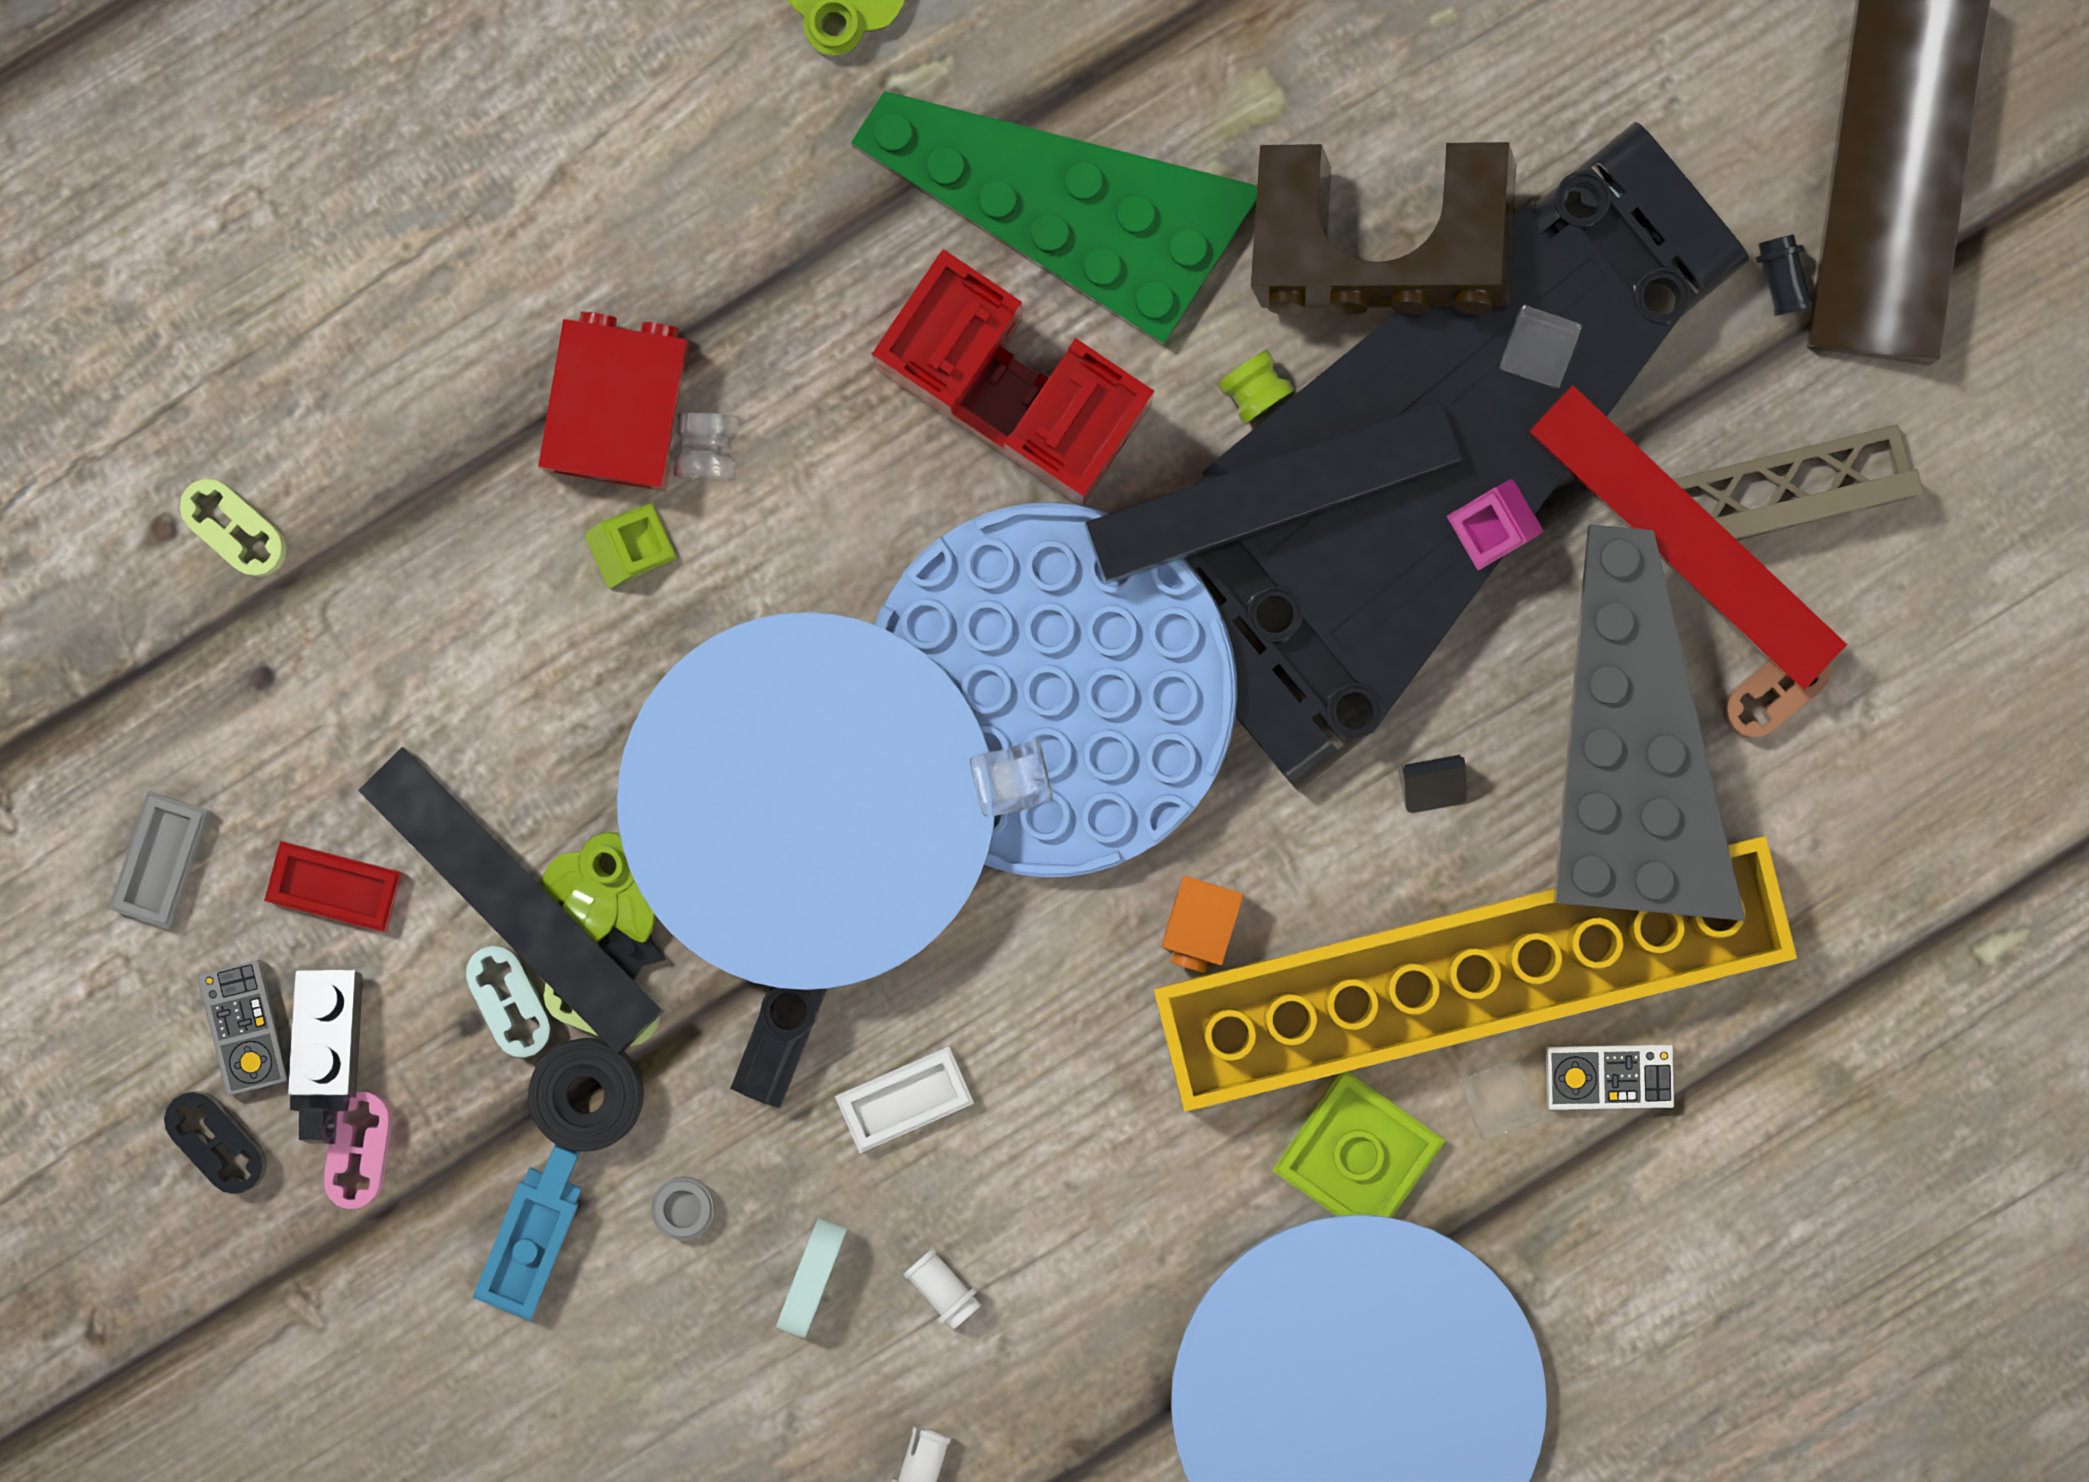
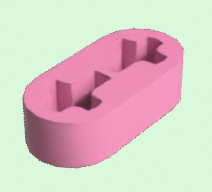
M370 1090L356 1091V1098H350L348 1111H338L336 1144L328 1145L324 1171V1189L332 1202L345 1209H358L373 1202L380 1194L384 1183L393 1123L392 1110L384 1097ZM361 1101L368 1102L369 1112L379 1116L378 1126L367 1128L363 1146L355 1145L356 1124L347 1122L348 1111L359 1109ZM353 1153L362 1154L359 1169L360 1175L370 1178L369 1188L366 1187L358 1190L355 1198L347 1196V1186L338 1183L337 1179L339 1173H345L350 1170Z

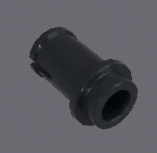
M1787 235L1758 243L1761 255L1755 257L1756 263L1763 262L1775 309L1773 310L1774 315L1780 316L1813 307V301L1810 300L1799 253L1805 250L1803 245L1797 246L1795 235Z

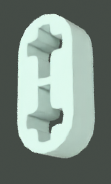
M495 945L480 949L471 957L467 964L466 979L468 987L496 1042L504 1052L514 1057L524 1058L538 1054L548 1045L552 1038L553 1025L551 1017L523 961L516 952L504 946ZM489 956H492L496 963L508 962L511 966L512 972L508 973L504 980L512 996L503 1000L495 984L484 986L480 982L479 975L487 970L484 960ZM516 1003L521 1015L525 1019L536 1017L539 1021L540 1028L532 1033L535 1043L527 1047L522 1039L511 1041L508 1037L507 1031L512 1029L515 1024L507 1006Z
M818 1217L777 1322V1329L803 1339L806 1338L848 1228Z

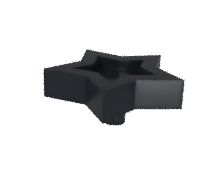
M615 926L609 933V943L603 948L634 981L644 965L667 960L652 942V933L647 941L641 943L628 937Z

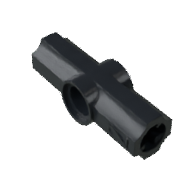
M770 986L762 1000L759 1016L731 1084V1090L777 1108L782 1107L811 1030L818 1020L819 1010L828 989L797 990ZM784 993L796 994L806 1004V1019L797 1028H784L774 1018L772 1011L774 1002Z

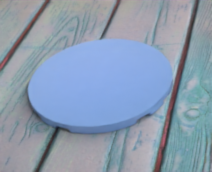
M1037 502L1005 507L967 521L938 538L907 567L891 591L885 605L882 606L875 622L876 626L903 638L936 663L958 687L976 717L990 754L995 787L994 827L984 864L998 870L1037 877H1069L1114 867L1143 853L1174 831L1198 806L1215 780L1230 745L1236 717L1237 671L1227 627L1215 600L1201 578L1184 558L1105 585L1084 527L1087 521L1111 514V512L1103 509L1073 503Z
M814 612L784 613L745 622L713 636L675 664L657 684L643 704L631 728L624 748L617 790L618 825L629 869L642 896L669 932L689 950L711 965L731 975L754 983L784 989H830L876 977L901 965L938 937L956 917L969 898L981 874L989 851L995 814L994 775L990 754L982 730L971 707L952 680L922 651L903 638L859 619Z
M1356 1213V1215H1331L1310 1219L1286 1227L1244 1251L1209 1286L1195 1307L1185 1327V1332L1178 1349L1171 1388L1174 1436L1177 1451L1189 1482H1529L1541 1450L1547 1407L1545 1376L1534 1334L1522 1309L1495 1273L1471 1251L1431 1228L1406 1220Z

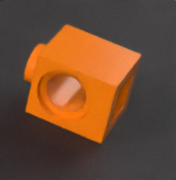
M1182 875L1161 943V947L1173 951L1170 963L1201 973L1206 972L1209 962L1222 966L1244 894Z

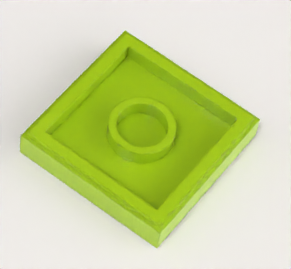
M1347 1071L1339 1073L1271 1170L1334 1215H1356V1213L1392 1217L1446 1140Z

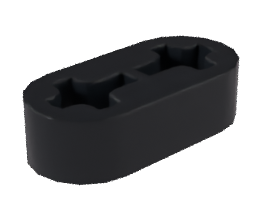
M193 1091L183 1093L171 1101L166 1108L164 1116L165 1130L172 1141L216 1188L222 1192L238 1194L249 1191L261 1182L267 1168L264 1151L217 1098L207 1092ZM185 1104L192 1109L202 1105L206 1107L209 1113L205 1116L203 1122L215 1135L211 1141L199 1130L188 1133L183 1131L181 1125L185 1122L186 1116L181 1109ZM222 1143L234 1155L244 1151L249 1154L251 1159L245 1166L250 1174L247 1180L239 1175L231 1179L225 1177L222 1171L227 1167L228 1162L216 1149L218 1145Z

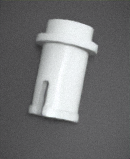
M932 1248L909 1268L903 1276L913 1283L941 1315L937 1319L938 1323L941 1325L946 1321L954 1330L981 1306L974 1297L978 1291L974 1287L969 1291L936 1254V1250Z
M913 1426L912 1436L899 1479H892L891 1482H937L948 1444H950L952 1438L938 1432Z

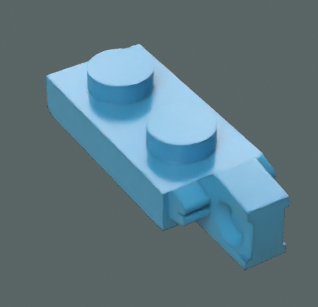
M554 1145L544 1172L532 1167L528 1169L524 1180H521L516 1188L472 1298L526 1320H532L579 1205L577 1199L582 1188L568 1181L580 1152Z

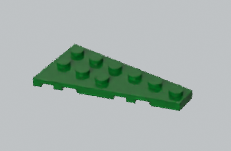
M888 91L882 93L851 141V146L1162 346L1168 340L1255 205L1257 198V185Z

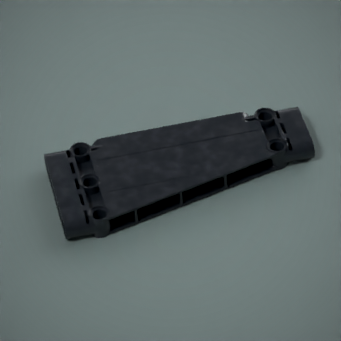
M1633 122L1573 173L1566 176L1536 203L1534 200L1514 215L1509 307H1492V311L1489 313L1478 315L1461 313L1455 310L1454 307H1430L1428 312L1418 315L1395 312L1202 472L1203 477L1193 484L1205 482L1439 401L1442 402L1463 460L1458 465L1184 558L1195 572L1199 569L1225 601L1221 606L1217 602L1216 604L1226 624L1233 647L1237 671L1236 718L1298 792L1303 790L1375 731L1504 557L1502 556L1482 569L1477 570L1446 516L1510 479L1516 483L1535 515L1564 476L1567 469L1542 447L1528 431L1572 385L1607 417L1677 321L1749 262V256L1736 236L1654 137L1638 122ZM1572 187L1588 189L1596 199L1595 213L1587 218H1578L1570 214L1564 205L1565 192ZM1610 187H1612L1614 191L1619 195V198L1610 189ZM1643 227L1646 228V230L1650 233L1653 239L1648 235V233L1644 230ZM1651 283H1661L1670 288L1675 297L1673 311L1660 315L1648 309L1643 295L1645 287ZM1692 287H1694L1698 291L1697 294L1694 292ZM1268 598L1283 600L1291 610L1292 619L1290 625L1281 632L1272 633L1266 631L1257 621L1256 611L1258 605ZM1236 618L1241 620L1265 651L1259 654L1233 623ZM1277 665L1305 698L1300 703L1272 670ZM1353 693L1361 695L1367 700L1371 712L1369 721L1365 726L1354 730L1343 726L1336 716L1338 701L1342 696ZM1318 714L1343 746L1337 750L1312 719L1314 715Z

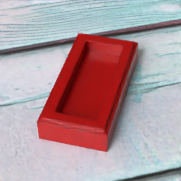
M280 841L264 901L387 932L403 872Z

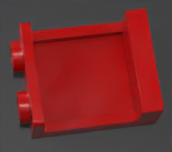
M585 311L580 312L579 321L563 319L538 467L544 472L666 492L670 474L668 459L685 359L689 358L691 345L687 339L677 338L679 328L666 324L642 322L641 330L634 331L616 328V317Z

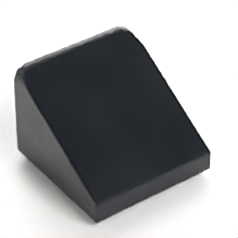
M1460 754L1405 764L1401 766V769H1398L1404 805L1407 812L1414 813L1462 804L1466 801V764L1464 757H1461Z

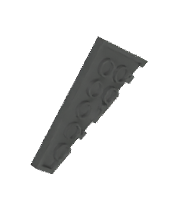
M1590 524L1587 529L1553 903L1745 921L1654 530Z

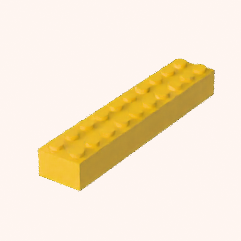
M1757 836L1728 843L1745 921L1553 903L1555 887L1153 987L1184 1112L1797 959L1766 836Z

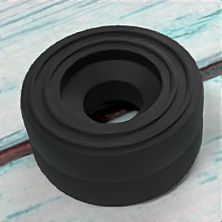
M579 1038L553 1048L537 1064L528 1088L530 1112L539 1130L556 1145L577 1152L600 1150L623 1138L636 1123L644 1099L642 1078L634 1061L625 1051L618 1055L602 1039ZM582 1076L596 1079L604 1091V1099L601 1106L591 1113H583L576 1110L569 1101L568 1092L571 1084Z

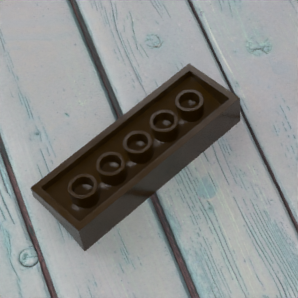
M1991 0L1855 1L1813 297L1814 306L1811 311L1806 348L1930 365L1940 359Z

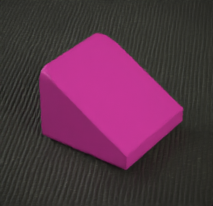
M1511 479L1446 516L1477 570L1496 561L1543 532L1518 486Z

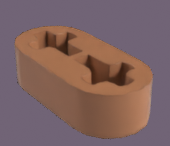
M1767 660L1727 696L1723 707L1726 723L1733 732L1742 737L1757 738L1766 736L1776 730L1822 691L1829 681L1831 674L1830 664L1805 690L1801 691L1793 683L1784 691L1778 682L1785 675ZM1770 690L1776 696L1762 711L1767 719L1762 726L1756 721H1750L1745 724L1741 722L1738 716L1744 710V706L1740 701L1743 695L1753 700L1763 696Z

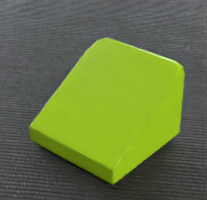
M653 503L601 521L585 532L587 544L606 586L610 589L677 559Z

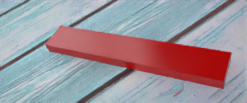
M1573 385L1528 431L1542 447L1628 528L1654 530L1660 558L1801 691L1805 690L1848 645Z

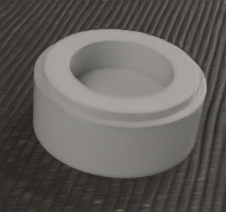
M687 1176L673 1178L664 1183L655 1193L651 1205L652 1218L657 1228L672 1239L689 1240L702 1234L713 1220L715 1213L713 1195L709 1188L698 1179Z

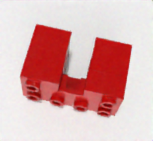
M942 249L871 355L876 369L1075 504L1085 505L1152 406L1155 391L1077 338H1074L1068 347V351L1049 378L1042 373L1036 374L1014 359V354L1004 348L1023 320L1022 301Z

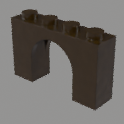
M1509 142L1446 143L1443 205L1435 229L1428 239L1414 251L1400 258L1380 262L1365 261L1351 257L1339 250L1329 240L1328 216L1332 167L1322 144L1260 145L1251 288L1261 308H1267L1269 311L1280 315L1301 314L1305 311V308H1329L1338 314L1358 315L1365 313L1367 307H1392L1395 312L1401 314L1418 315L1428 312L1430 307H1454L1458 312L1478 315L1489 313L1492 311V307H1509L1517 168Z

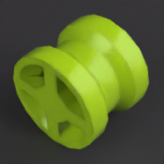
M1267 349L1236 368L1217 383L1222 394L1233 397L1238 404V417L1245 426L1264 415L1295 392L1290 381L1279 378L1274 371V358Z

